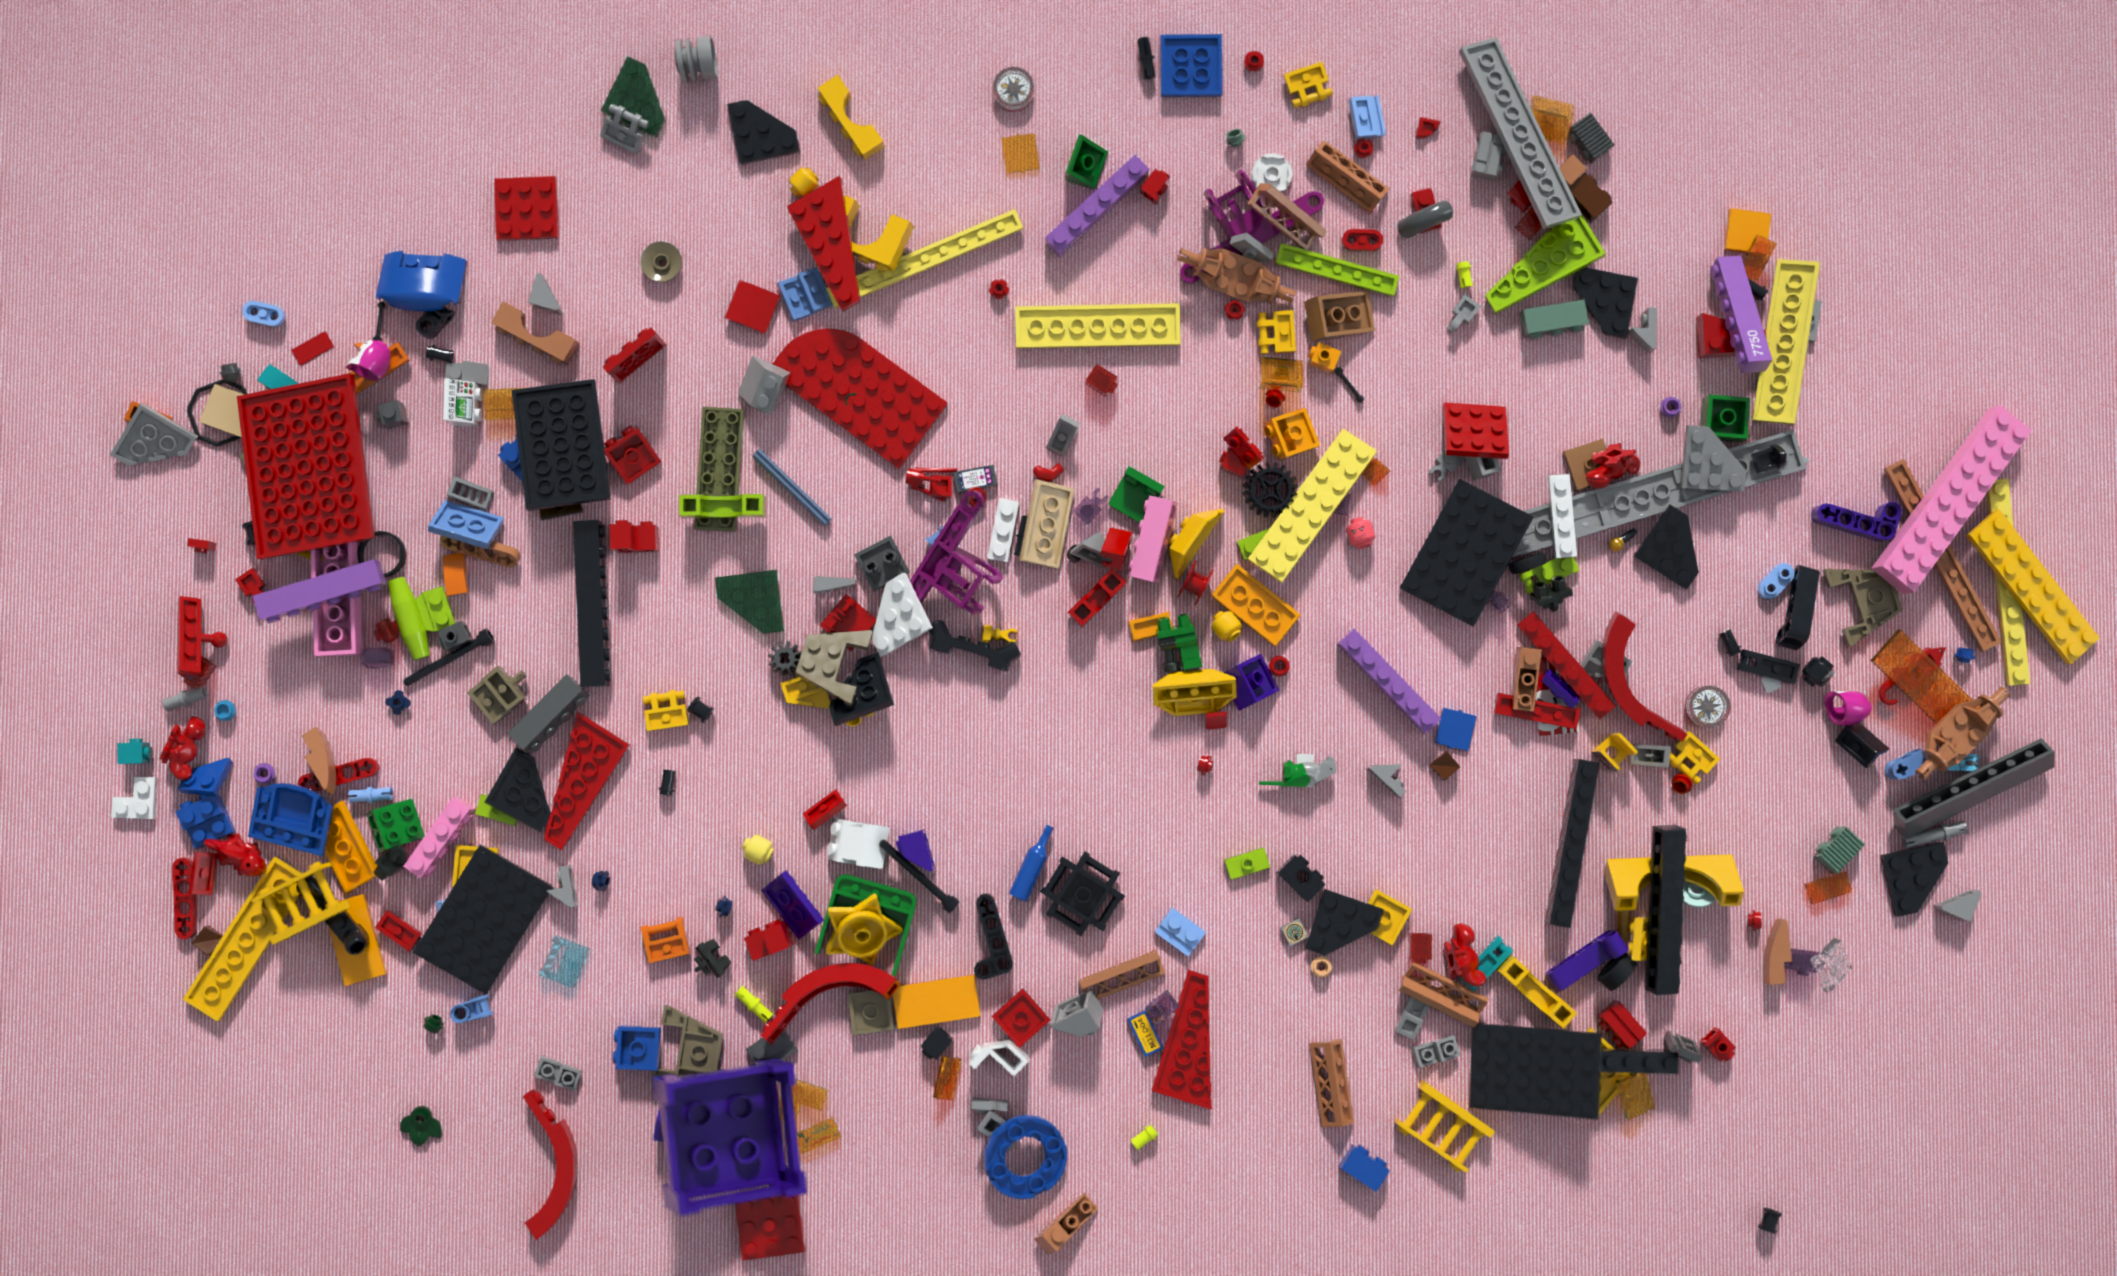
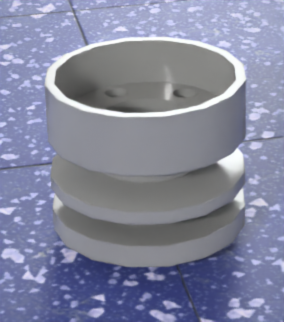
M711 35L697 37L696 47H693L690 38L685 40L686 48H684L681 39L675 40V63L683 84L689 82V73L693 82L697 81V72H701L704 81L718 79L717 58Z

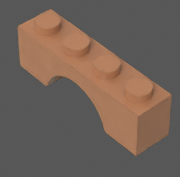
M504 301L502 302L491 322L496 326L495 330L504 336L509 333L514 336L513 340L524 346L525 343H528L532 346L531 350L543 355L545 352L550 355L549 359L559 365L563 362L568 365L579 345L578 341L558 330L546 337L531 335L526 328V315L521 310Z

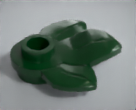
M426 1106L416 1107L411 1115L404 1117L400 1123V1131L410 1133L411 1141L418 1147L426 1142L428 1136L441 1138L442 1135L440 1122L432 1117L431 1110ZM418 1115H422L424 1119H420Z

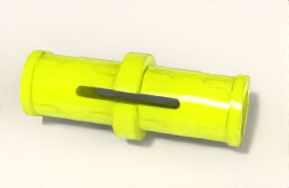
M744 986L735 993L734 996L748 1007L747 1010L749 1012L752 1011L764 1024L773 1015L760 1002L761 999L759 997L755 998Z

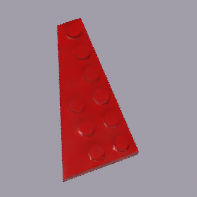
M838 176L786 207L840 309L844 312L860 303L861 298L855 272V260L852 253L851 234L845 208V196L842 189L843 183L842 178Z
M579 711L576 712L575 724L570 735V743L564 758L557 793H555L552 812L549 816L544 840L560 850L564 849L630 746L629 743Z
M1189 969L1187 971L1151 1091L1212 1110L1208 975Z

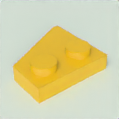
M800 677L780 683L787 703L830 709L831 701L829 694L822 688H817Z

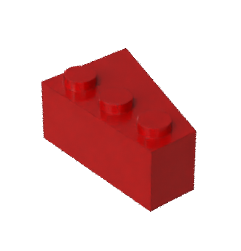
M1704 313L1696 317L1699 358L1736 356L1734 347L1731 346L1729 330L1725 326V319Z

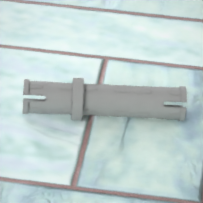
M1965 821L1950 825L1941 824L1938 828L1919 832L1907 839L1902 836L1901 839L1905 840L1902 843L1904 848L1908 849L1968 834V829H1964L1968 827Z

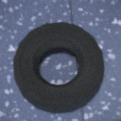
M1538 553L1511 562L1508 565L1511 574H1517L1547 563L1544 553Z

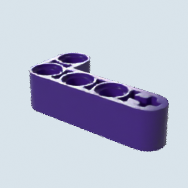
M1888 502L1880 505L1876 510L1875 516L1872 517L1825 503L1816 506L1812 510L1811 518L1817 524L1882 542L1895 536L1902 510L1898 503ZM1887 507L1892 511L1891 517L1887 516L1885 512ZM1841 515H1844L1847 519L1845 525L1840 521ZM1861 521L1866 523L1865 531L1860 527ZM1881 527L1885 528L1886 530L1885 537L1882 536L1880 533Z
M1611 929L1552 967L1544 975L1554 990L1560 992L1608 959L1620 957L1629 948L1618 932Z

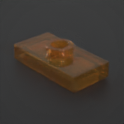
M942 1056L933 1094L934 1098L953 1100L962 1059Z

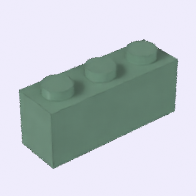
M1585 299L1524 309L1520 313L1524 337H1530V339L1542 338L1543 334L1548 333L1551 336H1557L1567 330H1571V333L1580 332L1589 324Z

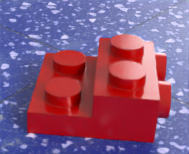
M631 425L621 431V437L618 439L612 437L604 443L606 446L604 447L605 455L627 485L661 463L660 458L638 426L633 428Z

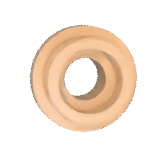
M1318 956L1313 959L1311 971L1314 975L1326 977L1330 974L1332 964L1328 958ZM1319 963H1324L1325 968L1323 970H1318L1317 965Z

